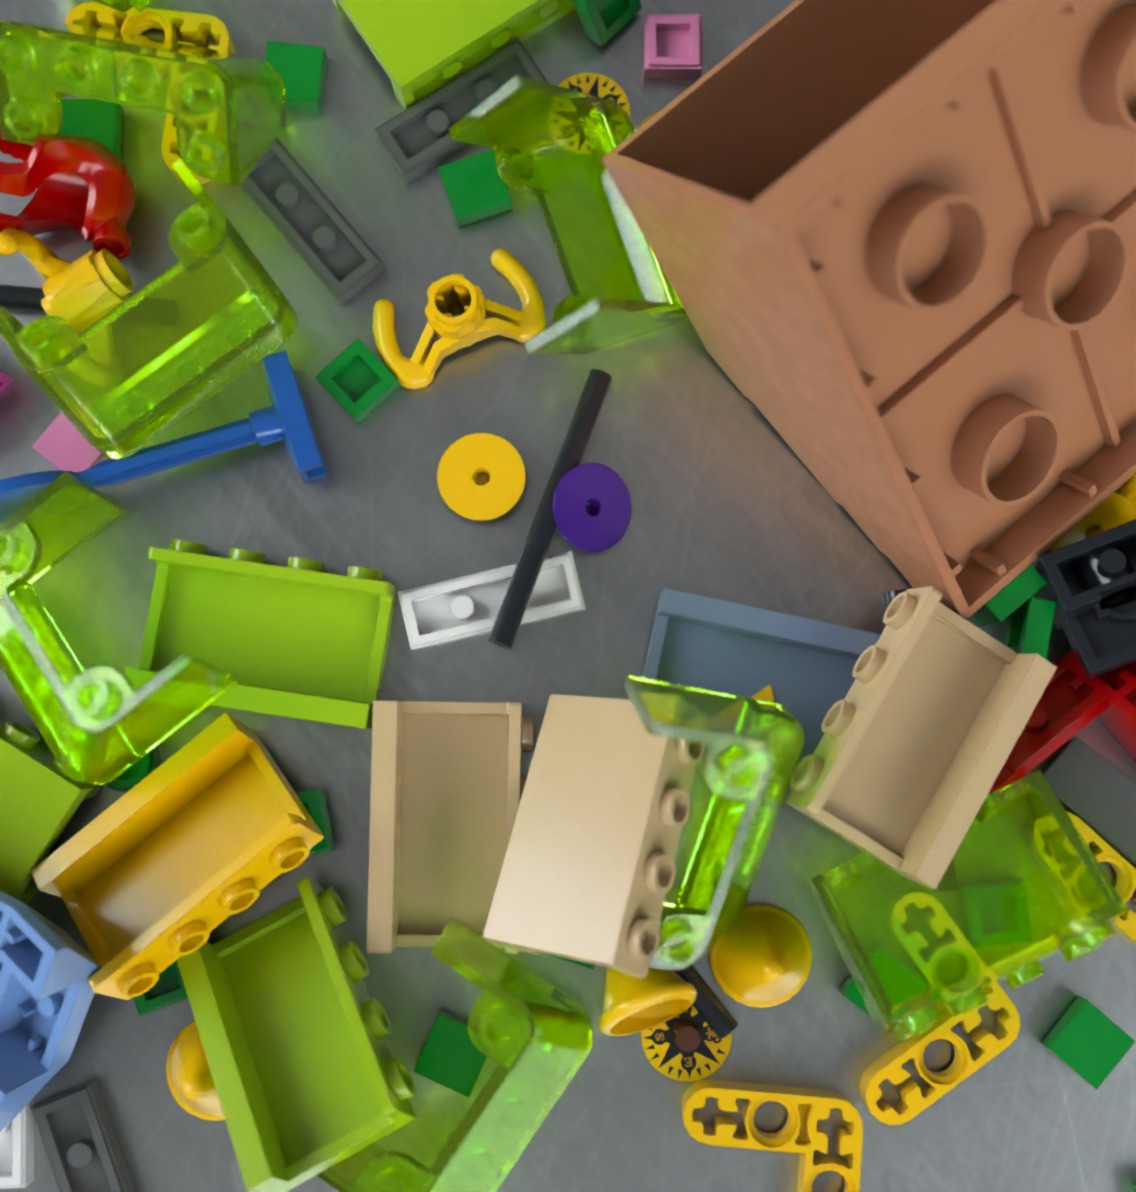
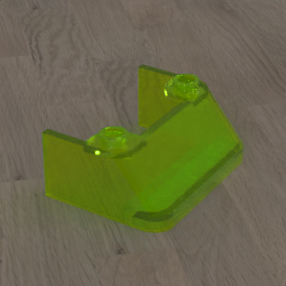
M516 75L450 127L449 132L454 141L492 148L497 160V172L502 181L512 189H517L525 194L537 195L570 286L572 295L562 299L554 307L553 325L524 342L527 353L584 355L673 325L688 316L601 160L636 131L629 116L617 103L611 100Z
M181 158L171 166L197 202L181 212L169 230V245L180 261L80 334L67 320L56 315L40 317L24 326L0 304V334L16 360L80 434L102 455L111 459H122L136 453L285 343L291 337L297 325V314L292 304Z
M66 471L0 523V666L64 773L69 778L78 782L103 785L113 781L234 686L237 680L231 672L187 652L183 653L137 691L128 677L118 670L106 666H96L86 671L83 669L31 584L124 511L117 502Z
M627 675L624 688L649 734L708 744L702 760V773L714 793L675 904L664 902L659 923L660 943L657 953L649 965L651 968L678 970L697 962L741 916L787 793L791 776L802 752L805 735L798 720L789 709L781 704Z
M452 917L430 954L484 990L469 1015L468 1032L475 1047L499 1064V1066L430 1168L409 1154L401 1151H386L376 1143H372L316 1176L338 1192H496L588 1056L594 1033L593 1022L589 1013L579 1003Z

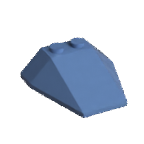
M0 891V1132L69 1061L94 996L88 979L101 969L92 955L83 950L61 927Z

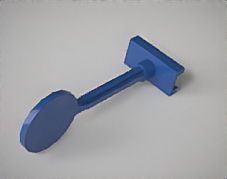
M286 350L262 357L272 406L249 412L250 417L103 460L81 472L52 470L0 480V524L27 520L65 508L80 500L87 493L86 490L92 487L114 486L255 443H259L260 447L284 440L286 450L304 483L326 477V471Z

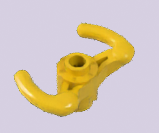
M9 228L1 231L0 254L5 256L14 252L22 254L47 279L43 282L45 297L41 299V304L48 317L61 329L65 330L70 327L78 333L82 332L92 357L79 348H69L62 355L63 364L82 379L97 386L112 387L121 382L125 377V369L120 358L115 354L110 314L127 303L126 299L129 298V294L135 290L133 280L122 263L106 249H102L98 253L91 250L73 263H69L59 259L52 248L23 230Z
M503 248L496 249L491 254L492 266L503 274L517 291L522 302V309L520 311L484 298L480 287L472 285L462 274H451L438 281H433L427 289L428 305L424 309L428 322L411 358H407L402 354L397 342L394 329V304L385 298L375 302L372 330L376 348L384 365L398 379L402 387L407 389L427 387L434 380V373L444 357L461 348L471 347L477 341L500 335L515 339L519 343H530L543 333L546 326L544 301L537 282L521 261ZM463 313L462 315L453 317L454 314Z

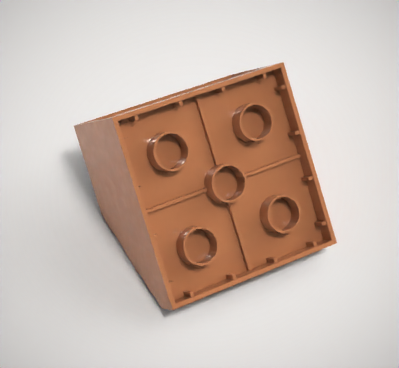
M795 0L601 159L708 353L741 393L755 404L834 501L843 506L878 550L892 561L912 587H935L943 593L939 602L967 620L1136 474V0Z

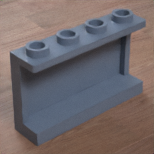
M665 588L659 594L638 700L677 703L701 721L706 728L768 685H771L774 695V711L765 731L748 744L704 735L705 751L702 760L738 768L740 756L764 761L762 773L791 779L800 761L807 755H813L825 734L821 731V726L826 714L837 701L845 699L856 678L852 676V672L858 658L869 646L877 643L881 634Z

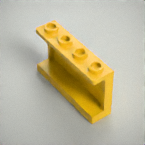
M225 712L32 869L30 873L40 891L63 899L92 957L101 967L100 970L88 979L93 992L129 1000L151 989L157 983L159 974L178 958L188 955L203 946L209 938V933L230 915L242 912L250 907L258 899L260 891L277 876L301 865L307 859L310 849L325 837L257 733Z

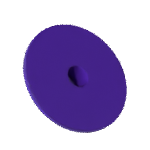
M584 463L573 467L560 479L553 496V516L559 532L572 546L588 552L603 551L615 545L625 534L631 518V499L624 481L614 470L599 463Z

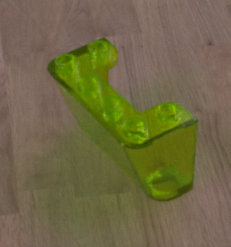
M0 21V127L3 140L34 145L44 135L58 134L62 128L63 119L60 100L67 94L175 115L177 144L181 158L188 168L206 179L240 186L286 126V91L283 79L272 65L259 58L89 25Z
M1040 770L986 796L936 890L908 880L878 860L874 861L869 851L810 880V889L880 1038L893 1034L898 1044L932 1028L931 1024L939 1020L937 1015L939 1011L950 1007L953 1015L957 1017L986 1003L989 999L984 990L1006 980L1011 990L1042 976L1046 972L1040 963L1062 953L1067 963L1096 950L1102 946L1101 942L1117 934L1111 924L1128 910Z

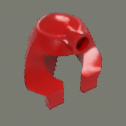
M0 124L1 152L3 154H10L13 158L23 161L20 163L0 161V192L25 197L32 195L36 190L31 201L18 216L0 212V232L10 228L23 230L35 236L46 232L75 229L81 234L84 242H93V249L96 253L106 249L117 259L127 257L131 250V238L126 233V227L133 212L135 188L125 163L121 162L105 145L87 136L63 135L41 130L35 131L33 129L24 130L20 127L12 128L9 125L2 126Z

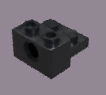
M1136 519L1040 556L1035 569L1047 584L1039 592L1044 600L1056 602L1053 621L1058 630H1064L1087 680L1136 662Z

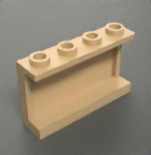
M933 586L907 589L899 593L887 607L883 616V622L886 624L885 629L877 643L869 646L858 658L852 672V676L856 678L845 699L837 701L826 714L821 726V731L825 734L813 755L810 754L804 757L795 768L790 779V787L793 790L785 803L906 879L936 890L1057 666L1037 653L1018 654L940 603L939 601L943 593Z
M550 694L482 937L518 952L539 956V953H545L605 966L631 976L645 978L648 974L650 961L657 953L659 947L661 914L666 893L671 889L675 879L676 867L674 859L681 829L687 823L690 815L691 802L689 795L696 766L702 760L705 751L704 724L677 703Z
M373 700L366 953L392 954L396 947L503 948L505 949V954H518V951L485 939L482 936L527 776H523V751H534L535 715H523L524 703Z

